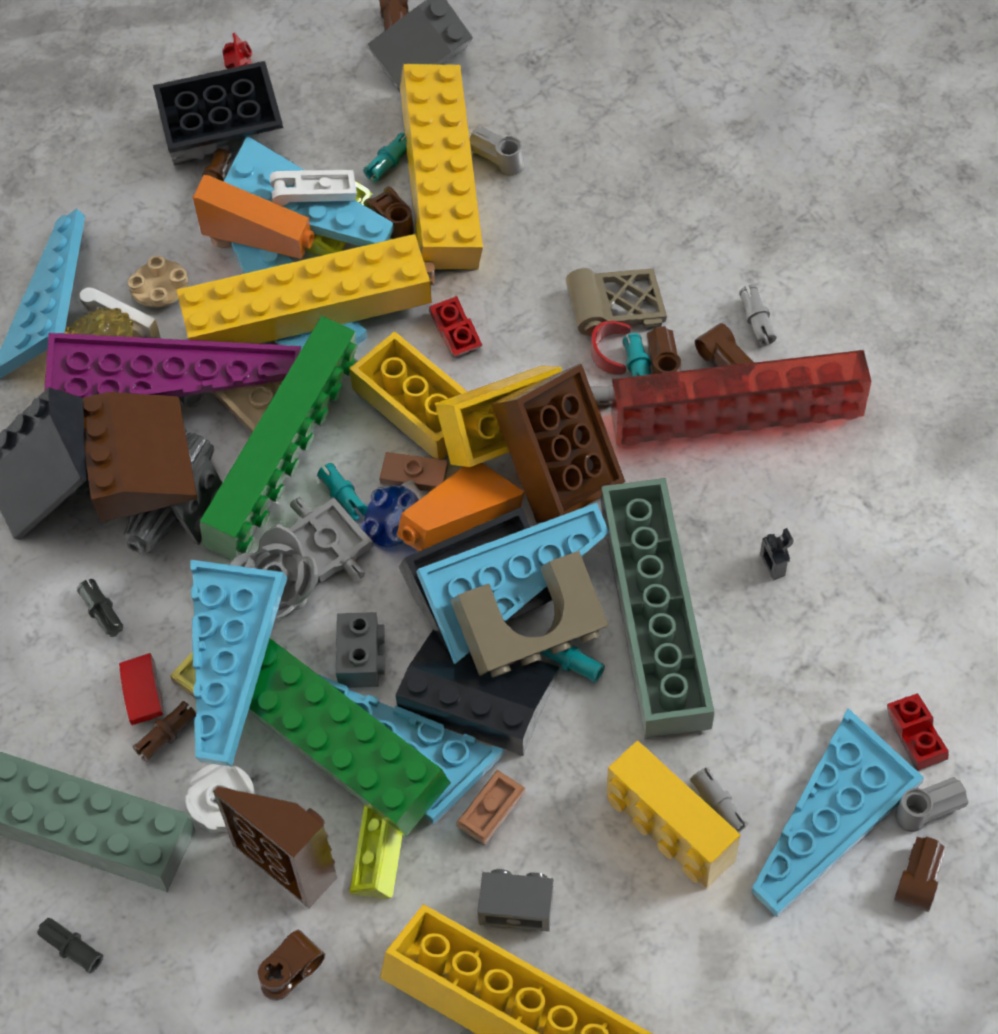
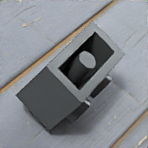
M377 612L337 613L336 678L337 682L346 685L348 688L379 687V674H385L384 654H379V644H385L384 624H378Z
M504 869L482 872L477 912L479 925L550 932L554 878H547L546 875L536 872L528 873L526 876L513 875L510 871Z

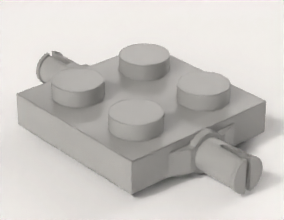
M297 497L296 501L293 500L290 503V507L299 515V519L288 530L294 533L300 540L306 555L312 556L317 562L319 582H323L337 571L343 569L348 572L355 582L359 581V577L362 579L365 576V571L355 561L359 556L373 548L372 540L335 498H332L320 507L309 509L300 497Z

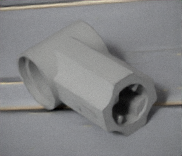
M476 127L471 132V151L498 164L499 170L503 174L515 175L522 171L524 167L522 143L517 137H502L484 127Z
M955 777L924 789H909L902 796L896 810L895 817L897 823L905 830L917 831L923 828L926 822L965 808L969 802L966 789L962 782L958 781ZM907 806H914L921 811V813H913L908 809Z

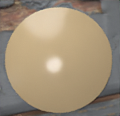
M156 255L149 258L147 264L140 267L129 277L127 283L130 294L136 302L147 307H162L178 300L176 289L188 287L189 278L186 270L180 264L165 260L163 256Z

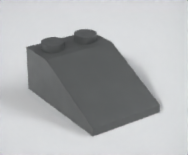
M426 0L369 42L367 48L400 92L403 64L443 65L463 52L473 37L447 0Z

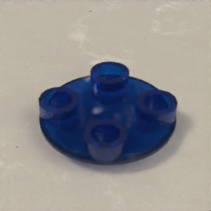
M399 485L375 489L371 494V501L368 504V511L364 517L362 530L375 544L381 547L392 548L405 543L397 536L401 513L419 500L412 490Z

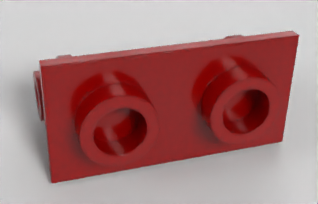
M233 33V43L225 44L222 49L224 64L227 69L252 64L251 57L253 52L250 45Z

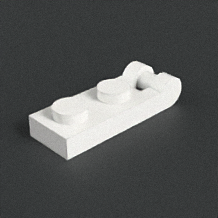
M353 170L275 171L270 174V184L274 188L272 200L273 203L280 206L287 205L289 202L356 201L357 191Z
M87 287L80 292V300L82 305H84V312L87 318L91 320L100 318L110 327L120 328L128 332L132 337H161L155 318L95 288Z

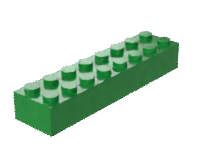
M321 316L201 518L200 527L203 547L230 560L243 553H249L255 540L252 536L258 527L262 529L266 524L270 511H268L273 501L277 503L281 498L285 485H283L288 475L292 477L296 472L300 462L298 459L302 450L307 451L310 448L314 439V429L317 425L322 426L329 412L327 408L331 400L336 401L343 389L342 381L346 375L350 376L349 368L357 362L355 354L358 345L355 344V330Z
M269 638L248 713L404 836H407L451 784L443 770Z

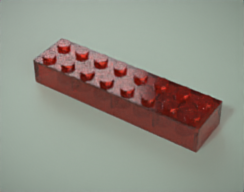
M864 350L612 379L611 418L616 445H636L640 442L656 440L665 442L673 438H698L707 434H730L734 431L749 429L758 431L766 427H791L800 423H823L827 420L843 418L852 420L864 416L872 382Z

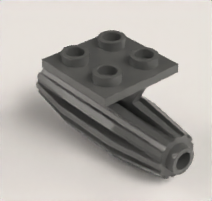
M188 433L186 435L198 499L131 515L123 534L124 539L127 541L126 546L130 550L138 554L151 552L177 522L184 527L194 544H200L202 541L200 520L223 483L210 462L215 449L208 439L206 440L203 436L196 433Z

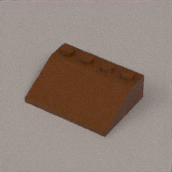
M582 364L575 365L512 392L491 404L536 523H543L587 506L601 497V486L623 484L626 482Z
M105 392L83 398L85 457L90 494L101 523L198 499L179 397Z
M219 786L213 791L232 846L309 909L337 879L334 867L335 861L331 855L332 848L327 840L329 836L324 828V819L313 809L309 808L306 811L294 802Z

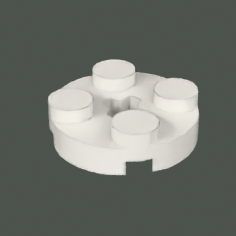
M212 764L202 768L192 777L185 803L189 815L199 827L206 829L213 835H218L222 832H227L218 805L212 803L215 800L213 791L217 786L255 794V789L250 777L241 768Z

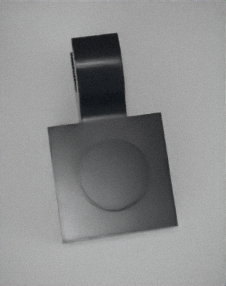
M788 528L783 529L782 535L777 538L775 534H768L762 538L760 555L773 580L786 575L787 564L790 562L787 549L794 543V539Z

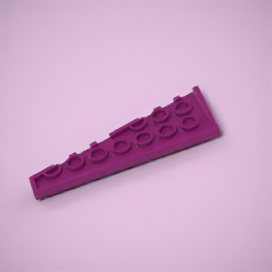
M49 333L44 391L50 387L82 398L105 392L182 397L281 382L299 355L301 346Z

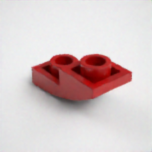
M457 296L429 306L428 311L454 358L482 347L471 319H467Z
M151 653L119 663L122 691L131 725L150 721L164 715L162 692L157 684L155 660Z
M918 693L887 704V710L897 734L917 770L949 759V750L933 727L934 717Z

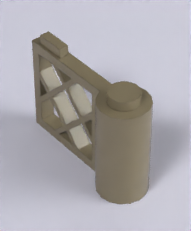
M581 268L570 272L566 277V285L578 331L581 334L592 336L594 328L605 321H618L628 325L643 324L644 328L660 327L662 322H666L667 314L654 268L594 273L591 269ZM648 279L650 287L643 291L632 283L635 280ZM614 282L622 288L615 294L606 289L604 283ZM626 291L640 298L635 305L621 298ZM646 301L656 307L657 312L646 313L639 307ZM617 304L629 312L623 316H613L611 308Z

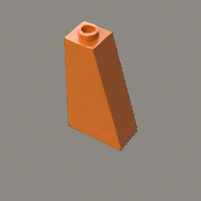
M203 175L193 195L202 235L302 259L306 248H311L314 232L311 231L308 217L219 179Z
M483 463L472 467L463 466L401 513L397 536L417 551H421L520 508L525 492Z

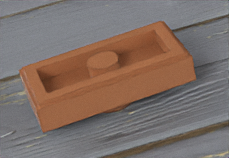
M386 452L379 478L380 484L400 487L403 483L412 480L415 481L419 490L432 491L445 481L448 460Z
M496 770L457 820V827L483 845H486L525 794V787L499 770Z

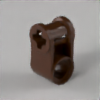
M387 186L382 194L372 200L368 198L363 201L364 206L393 223L391 239L414 234L412 210L392 187Z
M300 929L293 931L260 964L258 978L262 993L271 1000L285 998L306 977L318 969L324 961L326 954ZM281 976L282 979L280 981H277L276 979Z

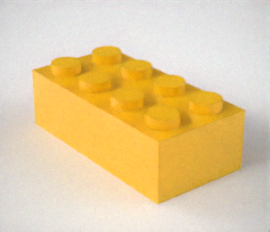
M394 331L349 368L352 389L434 459L442 460L448 455L435 403L468 391Z
M541 365L435 403L451 465L472 467L509 453L491 404L512 392L561 372V366Z
M638 740L608 767L607 800L611 806L618 812L624 811L632 818L634 827L645 836L649 834L657 842V847L663 855L669 859L675 858L683 866L684 873L694 883L700 882L704 887L708 888L736 861L741 834Z

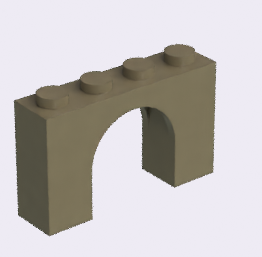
M580 551L551 560L540 567L551 594L555 611L550 629L541 637L522 636L505 623L489 583L458 594L450 600L479 676L490 672L491 677L494 678L511 671L509 665L520 661L522 666L540 660L539 653L550 649L552 655L570 649L569 642L580 638L583 644L601 637L599 630L609 626Z

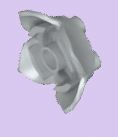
M279 524L271 527L260 538L257 552L243 553L235 557L228 564L284 572L287 580L275 620L283 618L292 610L303 608L319 577V569L315 559L312 556L306 555L300 540L294 533Z

